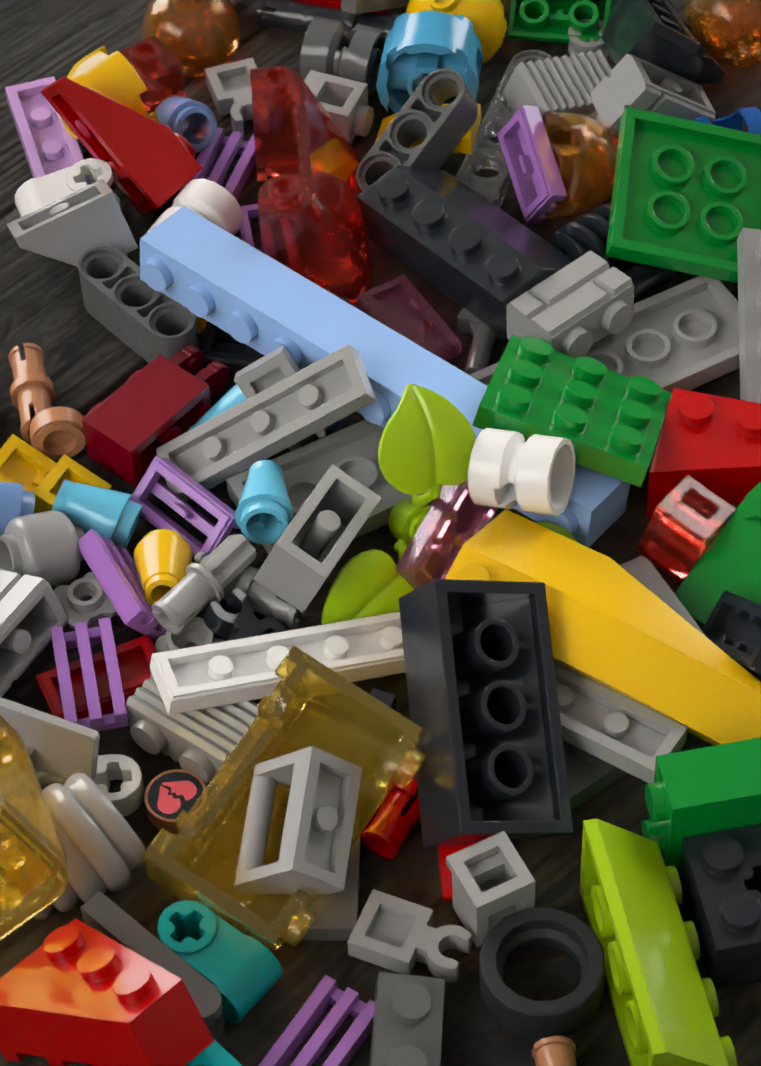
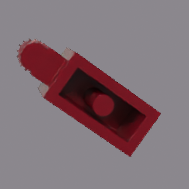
M187 345L186 348H182L181 352H177L169 360L159 354L143 369L135 371L128 378L127 382L106 400L94 405L82 419L88 457L134 488H137L155 456H158L156 448L186 433L188 428L195 425L212 408L211 400L228 383L227 380L230 377L229 367L216 360V362L212 361L206 368L204 367L199 371L205 355H203V351L193 345Z

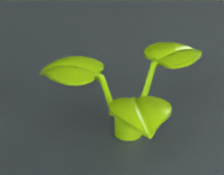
M408 384L398 407L384 428L379 443L378 462L385 480L397 490L413 495L411 498L398 502L389 515L388 524L390 532L398 540L394 544V550L399 554V566L396 567L393 559L387 553L378 549L364 551L352 557L342 567L332 583L324 604L321 625L400 612L398 598L417 589L415 584L404 578L411 569L410 551L429 553L438 549L443 542L461 549L463 544L468 541L450 532L444 515L439 510L430 506L429 503L440 497L441 485L454 486L468 480L470 456L476 436L470 423L460 410L434 391L416 384ZM533 521L577 542L570 532L555 523Z

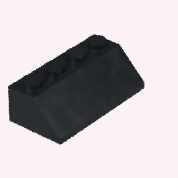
M396 165L357 196L371 241L462 308L467 309L507 341L509 339L507 338L506 305L574 261L445 170Z
M433 579L398 598L423 847L439 848L476 844L502 831H505L511 843L574 833L545 583Z

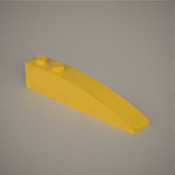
M507 509L461 547L445 579L545 583L555 663L687 726L688 733L713 745L761 738V682L610 557Z

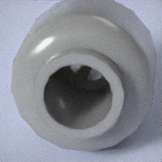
M58 510L16 517L9 521L4 534L0 535V570L19 573L22 577L30 575L44 578L51 588L67 585L77 578L81 561L85 560L79 551L78 541L85 533L80 526L74 527L68 516Z

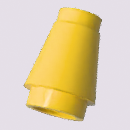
M157 529L149 532L137 544L134 550V563L145 593V599L150 606L159 601L186 576L185 568L192 562V550L189 544L172 530Z

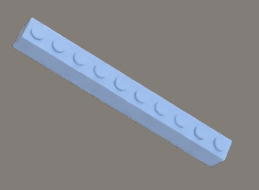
M182 206L140 238V280L147 283L153 290L165 294L188 308L194 315L204 318L224 330L236 341L250 346L264 356L284 345L300 370L348 344L359 351L376 401L356 412L361 414L370 423L385 428L398 407L408 384H416L436 392L455 405L470 423L476 439L483 430L472 426L488 387L487 385L187 207ZM575 464L572 493L562 514L551 516L525 512L521 510L518 502L512 509L518 510L534 521H548L565 528L578 543L589 548L625 512L630 484Z

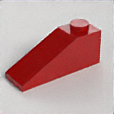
M62 77L40 91L95 159L106 161L111 166L113 181L140 214L159 208L202 169L194 158L195 151L192 145L181 134L174 133L170 127L71 79Z

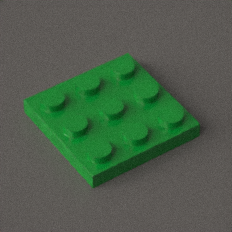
M626 107L620 121L606 257L738 283L737 238L743 228L761 230V135Z
M512 334L480 402L472 426L483 430L485 428L519 432L523 434L525 442L534 434L567 438L571 440L574 447L575 464L641 488L672 393L661 389L651 379L641 376L627 377L608 370L602 362L594 358L585 356L575 358L553 350V347L542 339L535 337L521 338Z

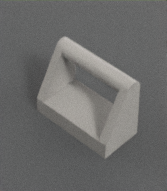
M314 746L256 764L254 766L234 889L248 894L328 895L343 891L362 767ZM277 785H291L278 862L264 865Z

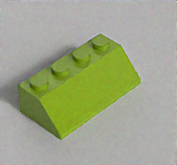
M597 818L583 821L580 894L589 925L604 948L605 980L630 1066H738L730 1037H719L714 1018L719 1015V1006L714 984L710 977H700L695 960L700 959V944L695 925L692 920L683 922L678 904H682L683 897L676 867L674 865L665 867L658 842Z

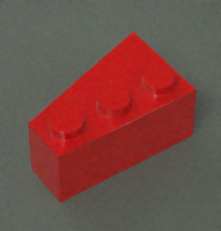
M673 388L649 471L646 517L664 516L665 509L699 507L700 514L719 513V506L740 505L747 494L761 482V404Z
M76 918L68 925L52 931L39 948L0 978V1051L5 1060L21 1062L26 1055L45 1057L50 1066H70L72 1062L91 1064L93 1066H185L214 1042L207 1025L181 978Z

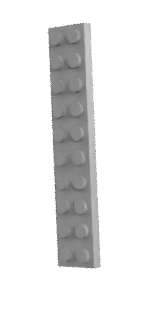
M698 276L635 303L634 317L627 328L619 334L609 333L594 343L585 357L594 358L602 362L608 370L624 376H641L651 379L661 389L671 393L673 388L683 390L694 389L740 368L738 300L720 280ZM499 362L474 372L470 376L488 386ZM365 419L272 459L271 461L278 463L283 469V476L294 517L331 464H333L382 497L355 538L387 525L393 507L398 502L411 498L413 495L405 494L394 488L385 480L380 470L378 449L384 428L377 424H372ZM249 469L226 479L228 495L236 507L243 492ZM468 480L454 486L441 485L440 497L430 502L429 505L468 489ZM276 542L272 544H262L265 550L268 552V554L271 552Z

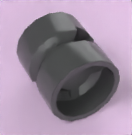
M317 16L308 26L303 39L299 63L302 79L305 80L309 72L314 70L368 84V95L372 96L377 91L376 83L387 33L358 25L349 31L347 24L344 22Z

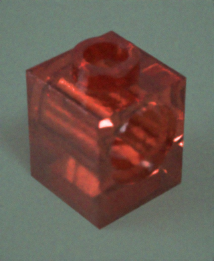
M155 35L119 51L134 67L147 88V91L139 95L147 115L155 112L159 104L167 98L173 96L186 97L182 61Z
M687 475L657 505L636 551L682 584L733 515L736 508Z

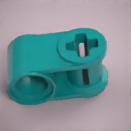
M192 900L179 901L166 908L159 918L157 931L160 941L219 990L223 1006L222 1014L227 1022L233 1024L240 1023L283 975L279 961L267 947L255 938L240 932L211 911L207 905Z

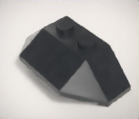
M670 0L613 1L602 36V40L610 52V60L618 64L626 54H629L697 84L721 82L725 75L724 71L688 23L679 17Z

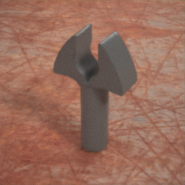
M463 308L457 316V333L473 335L464 372L470 375L488 367L495 340L504 338L467 309Z

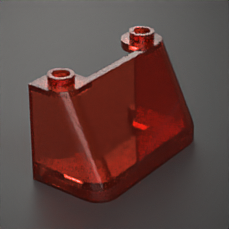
M282 66L250 69L257 182L266 181L261 186L258 194L262 252L337 297L347 295L350 303L358 302L365 298L371 289L368 235L357 196L362 193L356 181V171L360 164L358 154L307 83L296 71ZM267 175L272 176L274 178L268 180Z

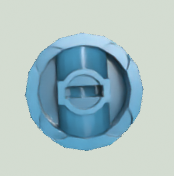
M433 10L412 14L405 13L396 18L393 28L386 35L376 83L380 103L387 111L390 107L393 112L398 113L423 79L431 72L443 68L457 71L476 100L483 53L480 40L474 33L472 22L462 15H452ZM457 96L448 98L443 104L452 103Z

